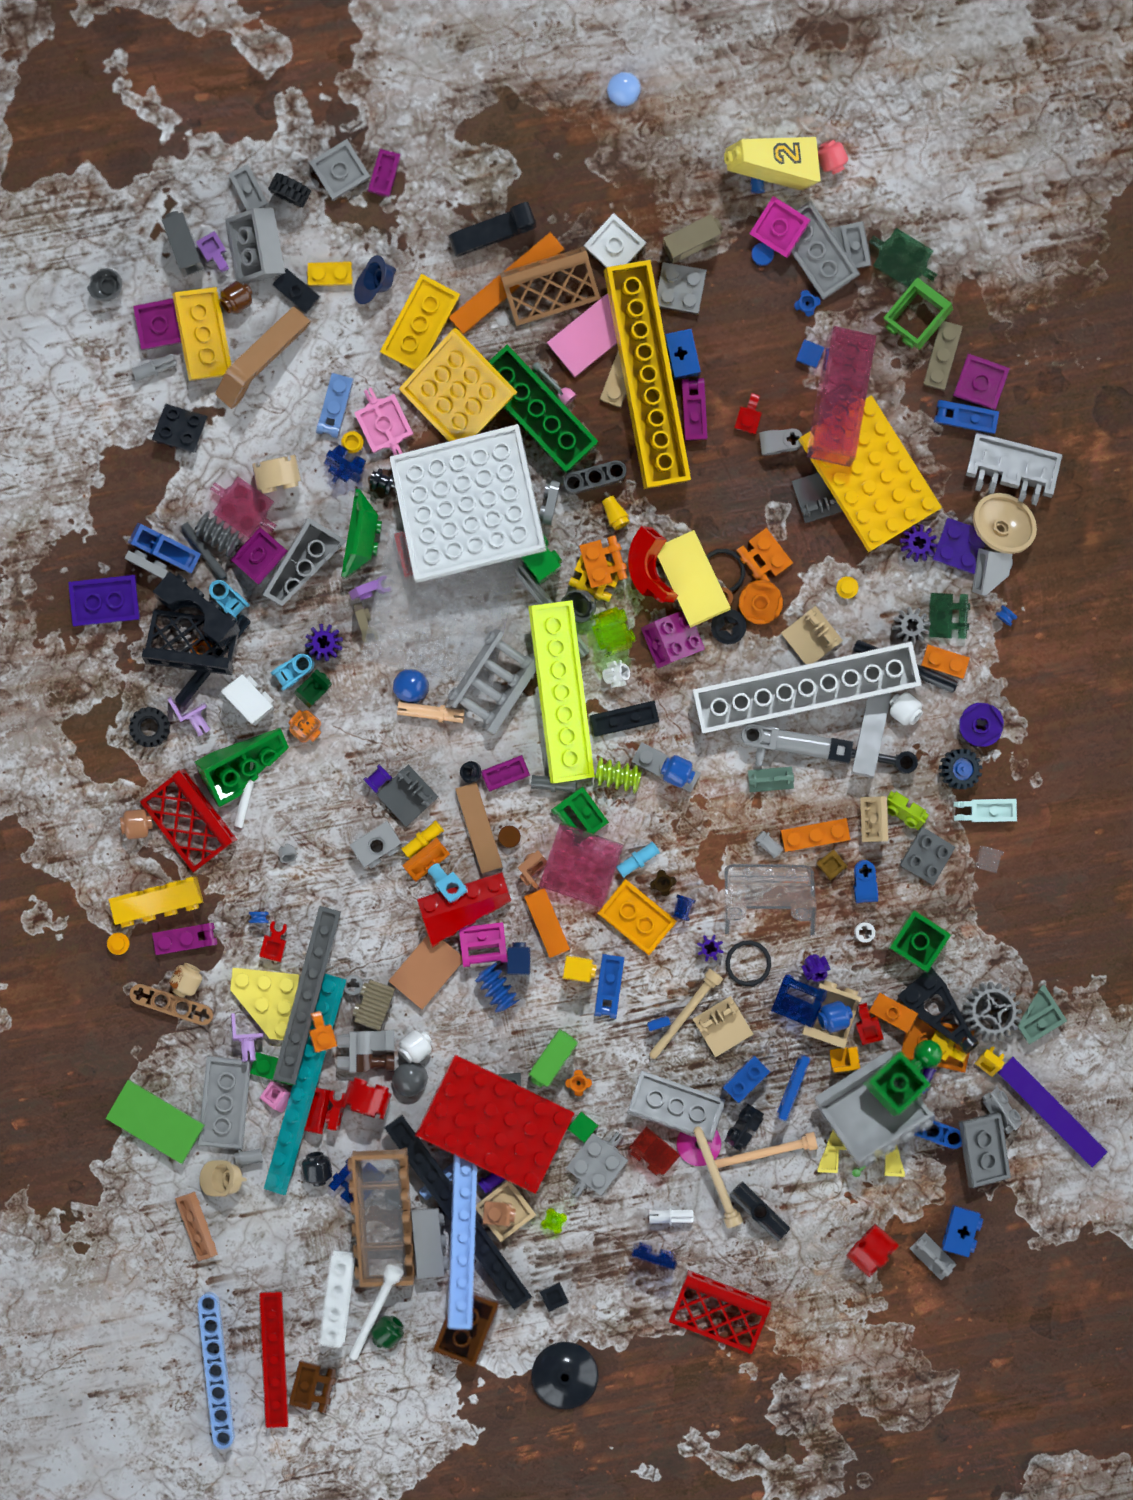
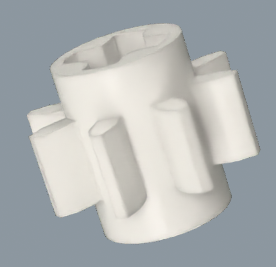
M622 660L607 662V668L602 673L604 681L607 684H611V688L627 685L625 680H628L630 677L629 667L626 664H622Z

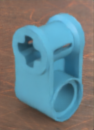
M215 580L211 583L209 593L226 613L232 614L236 619V616L245 607L250 606L226 582ZM218 584H222L226 588L225 594L220 597L216 596L213 591L214 587Z
M299 654L275 668L271 674L276 676L282 685V691H285L313 670L314 660L309 655ZM301 658H306L309 661V666L306 670H300L298 667V661Z

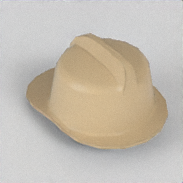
M226 1160L207 1162L203 1166L199 1177L202 1191L208 1196L219 1197L236 1193L240 1189L242 1182L247 1179L242 1177L241 1169Z

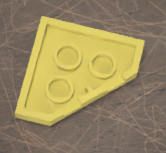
M233 967L230 987L232 993L269 1039H284L300 974Z

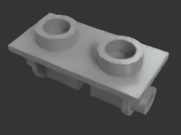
M998 1086L993 1089L991 1094L988 1092L982 1096L984 1099L983 1103L990 1114L997 1111L1001 1113L1003 1129L1006 1134L1020 1127L1022 1122L1019 1113L1012 1109L1008 1103L1007 1095L1004 1091H1000Z
M926 1233L909 1248L940 1280L950 1275L953 1271L952 1269L957 1265Z

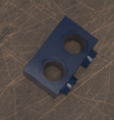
M513 942L512 947H508L507 974H530V947H526V942Z

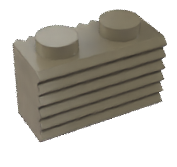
M372 979L369 980V983L364 982L360 995L363 996L361 1004L356 1003L352 1016L356 1017L354 1022L380 1031L396 988Z

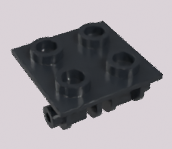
M165 403L152 440L156 441L157 444L169 445L170 448L176 447L177 450L189 451L190 454L196 453L198 441L208 416Z

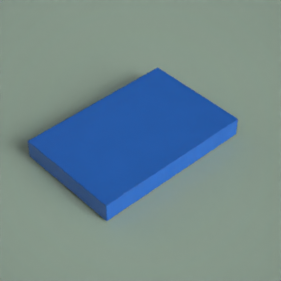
M803 1054L798 1056L776 1113L777 1117L784 1121H787L811 1059Z

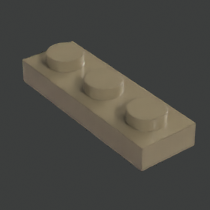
M943 321L939 326L923 385L942 391L945 390L963 326Z

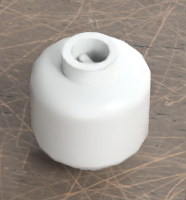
M907 692L901 695L896 694L889 703L891 705L890 715L902 725H914L923 714L921 710L922 703Z
M413 1030L399 1042L400 1049L398 1051L408 1063H420L431 1053L430 1042L432 1040L424 1031L420 1033Z

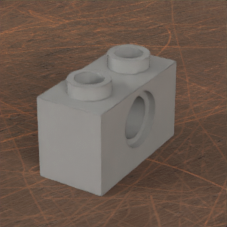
M386 821L350 844V847L363 867L369 866L372 869L382 862L380 859L382 856L388 854L390 857L400 851L399 846L402 842L390 823ZM374 840H381L384 847L381 852L375 853L371 849V844Z

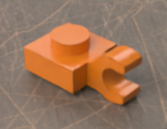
M320 1011L311 1013L315 1029L309 1030L314 1051L317 1053L336 1047L337 1043L331 1024L324 1026Z

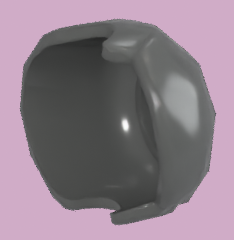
M109 268L99 269L94 275L90 276V284L87 286V290L93 298L101 302H111L122 291L121 276Z
M581 589L567 592L561 602L573 600L576 623L589 621L596 612L595 599L588 591Z
M413 1062L401 1064L395 1069L392 1077L394 1089L400 1095L408 1097L424 1090L428 1081L426 1069L420 1063Z

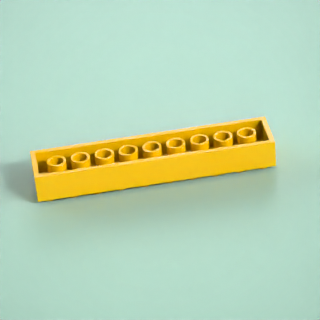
M651 260L607 267L604 270L644 489L687 482L691 480Z

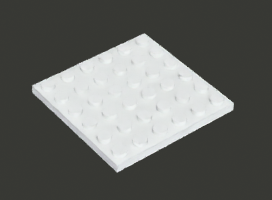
M518 424L390 456L416 583L546 551L521 430Z

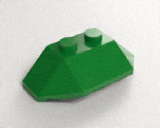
M355 489L341 577L344 579L349 578L371 562L373 556H377L379 543H376L375 540L376 534H381L382 521H379L378 514L360 489Z

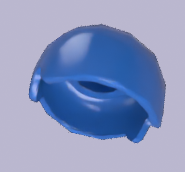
M406 669L399 672L393 680V690L400 700L417 703L423 700L429 692V682L423 673L414 669Z

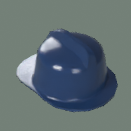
M380 255L371 257L355 283L354 297L359 304L369 303L377 293L386 292L393 284L396 268L385 263Z

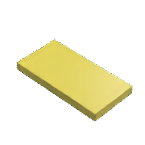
M693 530L666 542L657 558L672 590L679 595L677 600L690 628L731 610L695 531Z

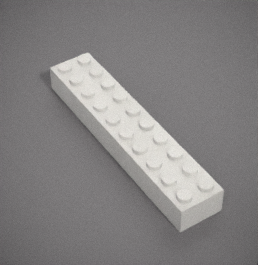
M912 642L698 688L694 689L693 693L702 734L915 688L921 686L913 644Z

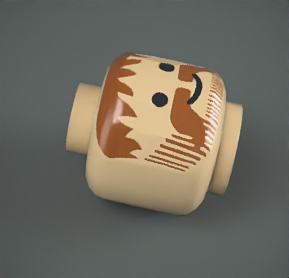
M189 963L178 965L169 980V984L173 988L172 992L182 998L185 995H194L202 981L200 969Z

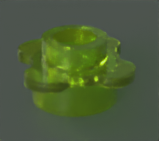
M554 1208L547 1209V1216L541 1222V1226L544 1229L553 1230L555 1234L561 1233L563 1222L567 1220L566 1214H560Z

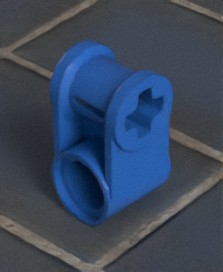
M861 860L854 867L855 903L878 902L875 866L868 860ZM864 864L871 869L870 872H867V876L859 872V869H862Z

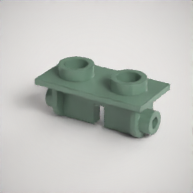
M792 767L748 770L750 792L794 789Z

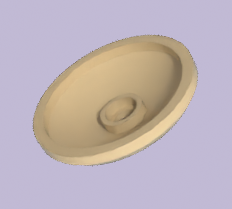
M994 493L981 499L975 507L973 513L975 530L981 540L992 549L1002 553L1015 554L1026 550L1034 541L1037 532L1035 518L1031 510L1023 502L1018 501L1016 497L1003 493Z

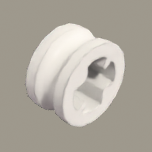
M860 923L855 928V937L860 942H870L875 937V928L870 923ZM863 926H866L867 930H871V935H867V939H864L863 935H859V930H863L861 928Z

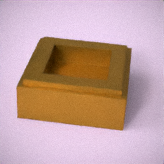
M834 849L816 863L829 880L848 867Z

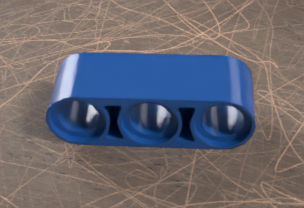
M938 1121L933 1122L938 1128L935 1136H928L926 1130H920L914 1134L948 1148L957 1149L962 1146L960 1130ZM952 1132H957L959 1135V1140L955 1144H950L947 1140L948 1135Z

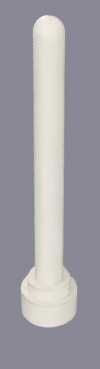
M388 1264L383 1273L385 1281L349 1354L351 1360L358 1358L392 1285L399 1282L403 1275V1271L395 1265Z

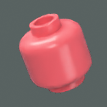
M833 139L818 146V160L824 172L832 171V174H836L845 169L844 165L848 162V156L841 142H835Z

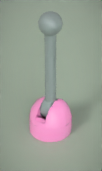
M535 362L533 364V369L539 371L558 391L557 398L565 406H568L576 398L577 395L571 389H561L541 368L540 363Z

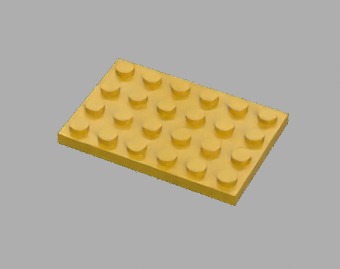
M872 395L798 439L868 552H871L942 508Z

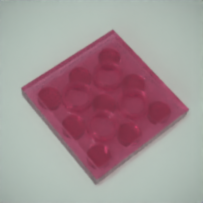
M560 823L539 887L602 908L624 844Z

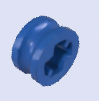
M1002 605L1000 607L1001 611L996 612L995 615L1005 624L1011 626L1012 620H1016L1018 617Z
M249 912V915H251L249 923H269V920L266 919L269 912Z

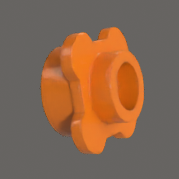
M575 1070L574 1075L565 1081V1085L571 1088L576 1096H582L583 1091L587 1087H591L592 1080L586 1078L582 1070Z

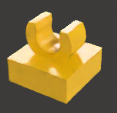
M994 1046L983 1052L974 1063L991 1077L1005 1064L1003 1053L999 1057L993 1054Z

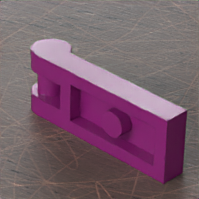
M697 378V381L682 379L685 441L707 440L704 378ZM698 389V395H690L689 390Z
M214 923L152 933L156 955L217 945V938H214L213 929H215ZM204 931L205 940L200 941L198 932Z

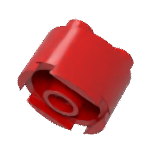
M354 1077V1081H349L341 1107L346 1109V1106L350 1105V1109L353 1112L375 1118L376 1114H379V1119L384 1120L392 1095L388 1093L389 1088L376 1084L374 1088L368 1086L366 1080Z
M874 1224L855 1243L846 1257L870 1278L878 1269L877 1267L881 1268L888 1261L889 1258L887 1256L891 1255L898 1248L899 1244L884 1230Z

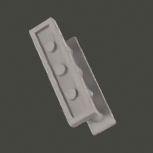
M497 629L487 634L484 640L485 645L457 688L454 687L447 697L449 699L447 701L448 705L456 708L459 703L484 719L482 727L493 734L497 732L536 672L534 654L530 652L529 656H524L500 640L504 633ZM495 647L520 663L521 668L517 674L512 675L488 659ZM482 666L508 682L509 686L504 693H499L476 677ZM470 685H473L496 701L497 705L493 711H486L464 696Z

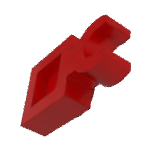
M272 921L270 924L272 934L271 936H264L259 957L281 962L287 942L281 939V936L286 933L287 924L283 925L281 931H276V921Z

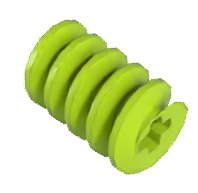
M600 757L595 779L598 780L599 786L605 780L608 788L614 782L617 790L623 784L624 791L626 792L632 786L633 793L636 794L642 770L638 772L637 765H634L632 770H630L629 763H626L621 768L620 761H617L613 767L611 759H608L604 765L603 758Z

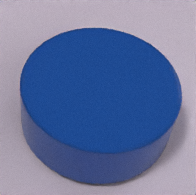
M759 243L752 250V260L759 266H766L773 260L774 251L766 244Z

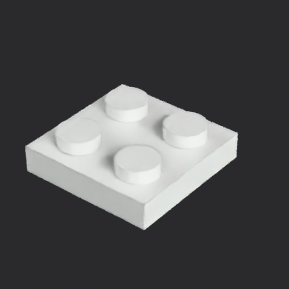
M613 213L584 247L607 268L628 264L646 245V242Z

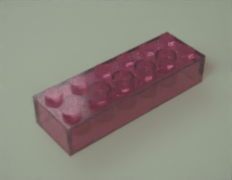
M833 326L828 334L807 451L808 458L850 467L855 460L876 335Z

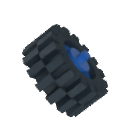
M954 749L951 752H947L945 754L946 757L940 761L943 762L942 765H939V769H942L939 775L944 778L942 781L954 789H967L973 787L974 783H978L979 779L977 778L982 776L979 770L983 768L978 763L981 762L980 758L975 757L976 753L970 752L971 750Z

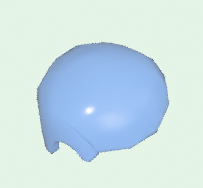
M620 72L614 75L607 86L609 99L619 106L626 107L633 104L641 92L638 78L628 72Z

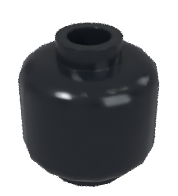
M312 1152L306 1155V1158L302 1161L304 1180L312 1183L315 1187L325 1185L326 1181L332 1177L330 1158L324 1155L323 1152Z

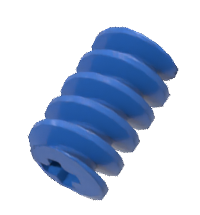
M497 962L480 972L475 980L476 983L484 982L480 989H488V992L485 994L486 998L493 996L490 1005L498 1004L494 1010L495 1013L502 1012L519 1001L513 1000L517 994L516 992L508 993L512 987L511 984L503 985L507 978H499L502 970H494Z

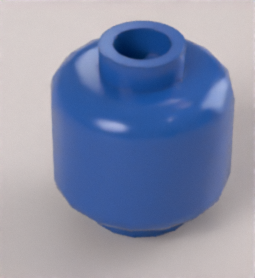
M673 755L671 758H666L660 774L663 775L665 782L681 788L686 783L690 784L692 782L695 771H692L691 761Z
M842 1001L823 1005L820 1013H818V1021L821 1028L830 1033L848 1028L850 1019L853 1018L851 1008L845 1006Z

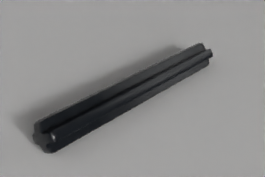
M244 615L237 619L241 622L238 638L251 623ZM226 646L224 650L219 648L215 652L219 657H224L229 648ZM196 671L177 695L175 701L184 707L211 673Z
M857 640L853 651L862 653L880 648ZM917 664L920 680L951 693L956 690L958 685L956 680Z

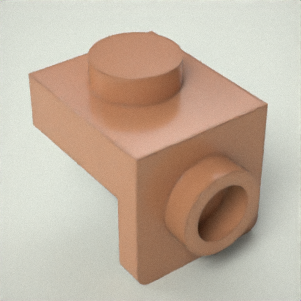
M538 850L526 856L524 862L517 867L522 872L519 877L527 886L532 884L535 889L539 886L532 876L548 864L547 860Z

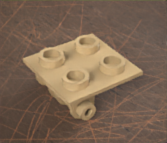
M816 606L781 632L782 636L805 665L817 662L843 641Z
M731 996L693 1018L715 1057L753 1035Z

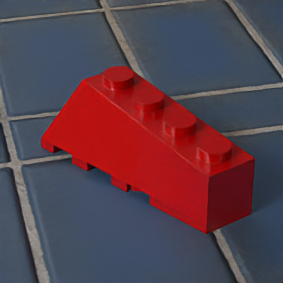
M502 872L464 884L467 892L451 903L448 902L441 892L417 899L432 948L443 939L450 938L460 929L467 925H472L477 919L484 915L487 916L511 901ZM459 886L447 889L446 891L454 894L459 890Z

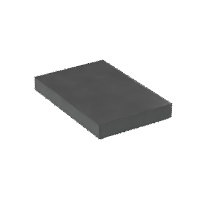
M994 1112L960 1121L959 1128L968 1186L975 1188L1011 1178L1001 1113Z

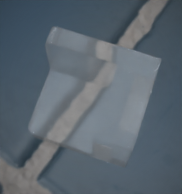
M980 846L974 868L997 873L1000 858L1003 856L1004 851Z

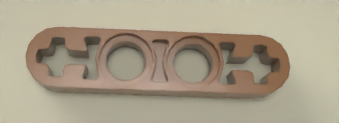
M137 984L130 990V999L136 1004L199 1025H207L214 1018V1012L211 1007L196 1001L182 998L145 984ZM140 988H143V993L151 995V991H154L155 993L151 997V1005L147 1004L148 998L142 997L140 1000H137V995L134 994L135 990L138 991ZM160 994L166 996L168 1000L167 1005L162 1008L158 1007L155 1003V998ZM181 1001L187 1003L189 1007L188 1012L184 1015L179 1014L176 1010L177 1004ZM193 1005L197 1006L195 1010L199 1012L206 1009L207 1014L210 1015L209 1019L206 1018L204 1021H201V1017L193 1014V1019L189 1018L193 1011Z

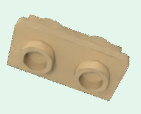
M887 796L860 797L862 842L888 841Z

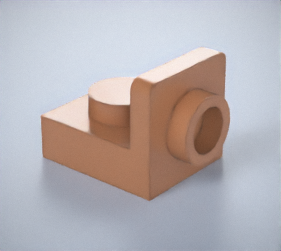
M485 1201L483 1224L510 1227V1222H515L516 1209L511 1208L512 1203Z

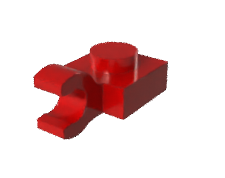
M751 393L747 408L740 407L735 429L756 434L762 414L756 411L760 395Z
M867 1003L859 1004L858 1011L862 1021L856 1022L862 1045L884 1040L878 1017L871 1018Z
M331 1090L329 1100L333 1107H331V1111H327L325 1123L328 1124L327 1129L337 1131L341 1127L344 1108L341 1105L345 1093H342L340 1100H336V1091Z

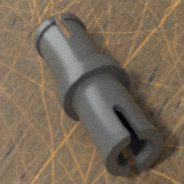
M532 775L531 789L551 790V792H556V790L576 792L577 780L550 783V776Z

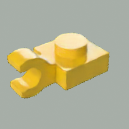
M935 1031L931 1040L940 1045L942 1059L946 1061L950 1055L964 1062L967 1054L954 1048V1042Z

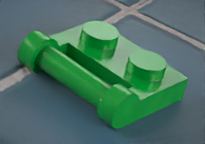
M581 787L551 809V812L559 817L570 832L576 846L609 823L584 787ZM568 805L587 829L583 834H581L565 812L564 808Z

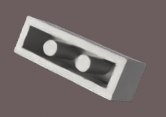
M439 1207L412 1209L417 1278L445 1276V1270H449L448 1257H443V1248H447L446 1234L441 1235V1226L445 1225L444 1212H439Z

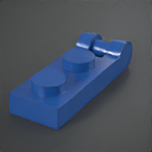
M938 400V413L934 417V423L995 434L999 411ZM947 410L954 411L952 418L946 417Z
M602 954L594 1016L608 1015L610 1018H617L625 957ZM603 999L612 1000L611 1007L602 1006Z

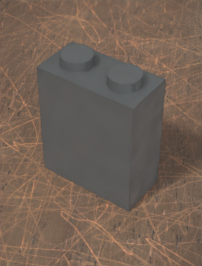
M173 211L166 214V218L161 220L183 276L185 277L204 270L201 257L183 212Z

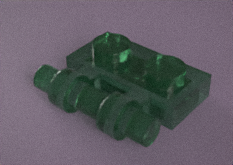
M930 593L929 622L931 625L929 626L928 638L951 639L952 630H958V639H967V630L970 627V623H967L968 610H970L968 594H960L959 603H953V594ZM953 610H959V623H952Z

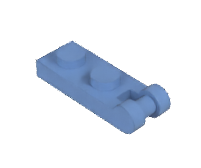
M335 373L331 374L316 433L322 435L327 433L331 434V437L338 438L354 381L353 378ZM327 418L335 420L334 426L326 424Z

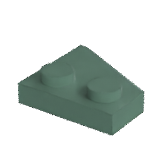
M1042 985L1017 1027L1030 1045L1067 1022L1046 986Z

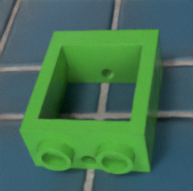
M917 277L884 316L885 328L891 334H899L903 337L902 341L908 347H916L920 350L953 311L951 302ZM917 294L940 310V313L918 339L895 322Z
M559 1028L529 1072V1075L532 1076L531 1081L541 1088L543 1085L548 1087L578 1041Z

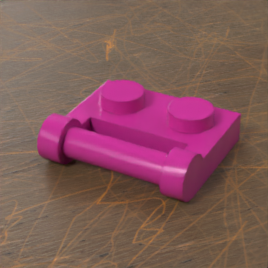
M503 922L468 926L459 930L463 967L486 962H507ZM499 947L500 952L469 956L470 950Z

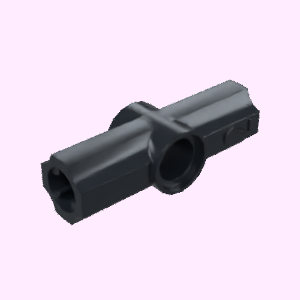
M743 1181L729 1194L777 1242L791 1229ZM760 1205L764 1206L766 1214L763 1217H756L754 1209Z

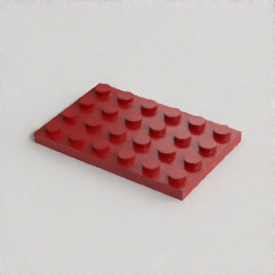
M454 1054L415 1136L536 1194L575 1113Z

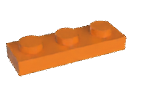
M847 818L780 830L784 852L851 840Z

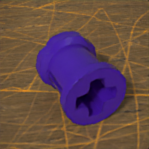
M379 764L377 769L368 778L365 777L363 780L377 794L379 792L378 789L387 780H392L393 778Z

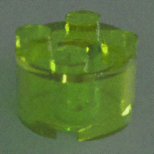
M615 606L590 616V621L595 620L596 624L592 626L596 641L601 650L606 649L607 651L604 654L606 658L632 648V643L636 641L632 629L628 630L625 621H628L623 608L618 609Z

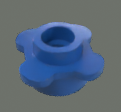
M804 290L801 292L800 299L794 303V307L796 310L805 312V315L810 317L814 314L815 307L820 305L821 301L819 297H815L809 291Z

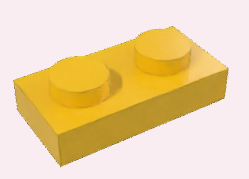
M352 262L307 263L308 286L353 285Z

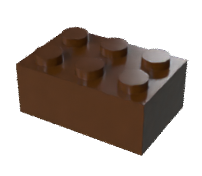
M473 1291L472 1329L448 1328L447 1312L433 1351L475 1367L499 1306V1301Z

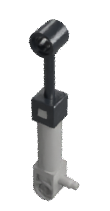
M749 724L741 733V739L745 745L757 748L755 765L762 766L766 750L783 751L849 764L851 757L855 758L856 749H853L854 742L786 731L759 724ZM754 729L758 732L759 737L756 741H749L747 739L746 733L748 730ZM909 751L896 754V756L879 753L877 761L894 765L896 770L902 774H909L918 766L916 755ZM906 756L911 759L912 765L909 769H904L901 766L900 760L902 757Z

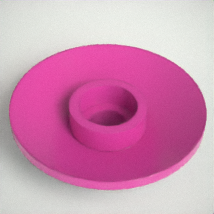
M717 1130L712 1142L707 1141L714 1160L721 1150V1138ZM680 1132L677 1138V1150L681 1158L690 1165L705 1166L706 1162L701 1149L695 1147L696 1137Z

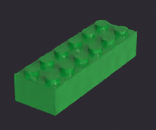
M508 344L488 361L517 391L503 408L565 474L572 470L598 445L599 441Z

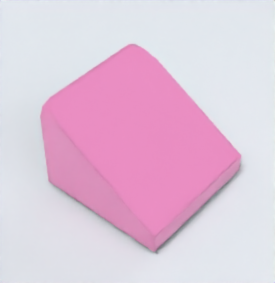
M271 1080L260 1096V1099L274 1110L282 1113L287 1107L291 1092Z

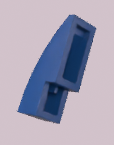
M137 523L128 541L129 544L191 574L201 553L140 523Z

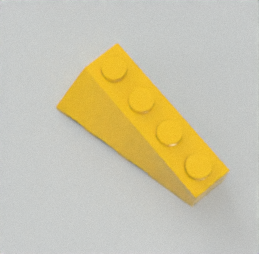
M189 877L185 878L186 880L174 881L162 886L147 888L143 891L109 898L114 924H121V928L135 925L134 920L142 919L143 922L155 920V915L164 913V916L167 917L178 914L177 909L186 908V911L198 909L199 904L204 903L198 878Z

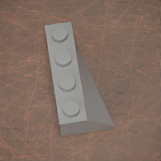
M306 518L288 548V552L281 560L261 595L283 606L332 557L346 540L310 518Z

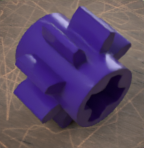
M704 935L703 944L697 943L702 949L697 954L701 955L704 953L706 955L705 961H708L709 956H713V959L717 961L716 954L718 952L724 953V951L719 949V945L723 941H714L715 935L712 936L711 940H708ZM710 941L714 942L713 946L716 947V951H711L710 954H707V949L704 948L705 944L709 945Z
M817 954L808 956L804 961L805 965L801 966L806 979L810 980L812 978L814 982L824 980L828 975L827 971L831 970L826 957L822 956L820 958Z

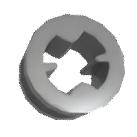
M350 975L345 978L344 990L346 993L356 995L361 992L363 981L359 976ZM352 978L357 980L356 983L359 982V987L355 988V991H350V987L347 988V982H351Z

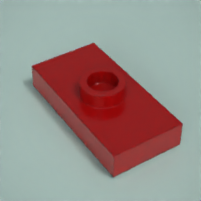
M316 1087L304 1131L323 1134L331 1090Z

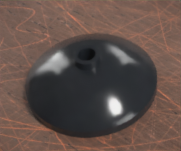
M573 1342L551 1344L543 1349L534 1361L531 1373L533 1388L539 1398L551 1407L557 1409L579 1407L587 1402L596 1390L598 1367L595 1359L587 1349ZM564 1373L568 1374L569 1380L562 1381L561 1375Z

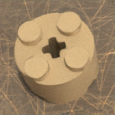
M291 455V460L289 461L288 456L260 462L261 467H258V463H253L252 467L257 489L261 490L263 494L276 491V486L283 485L284 489L299 486L298 481H301L296 455Z

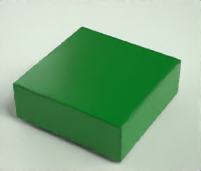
M581 1111L567 1129L585 1143L598 1127V1124Z

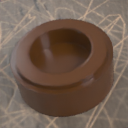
M510 825L503 827L498 835L499 842L507 848L515 847L521 838L519 830Z

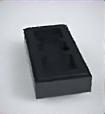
M287 268L285 269V274L280 275L272 284L273 287L305 314L320 299L316 292Z

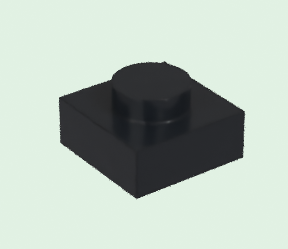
M560 1282L539 1291L548 1312L569 1303Z

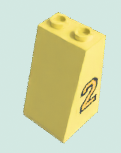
M816 137L741 139L725 149L724 161L727 164L728 171L796 190H805L821 181Z

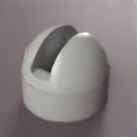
M285 844V847L281 846L278 850L282 863H290L297 858L296 849L290 844Z

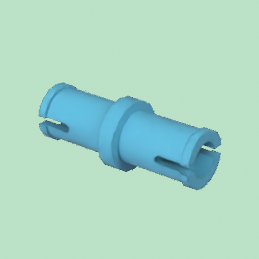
M650 842V844L637 853L635 851L631 853L632 856L617 865L616 869L625 878V876L638 867L642 868L645 866L644 863L659 854L660 851L653 842Z

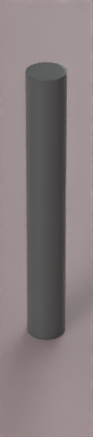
M188 522L181 526L182 530L220 580L224 579L227 576L226 572L202 540L196 536V532Z

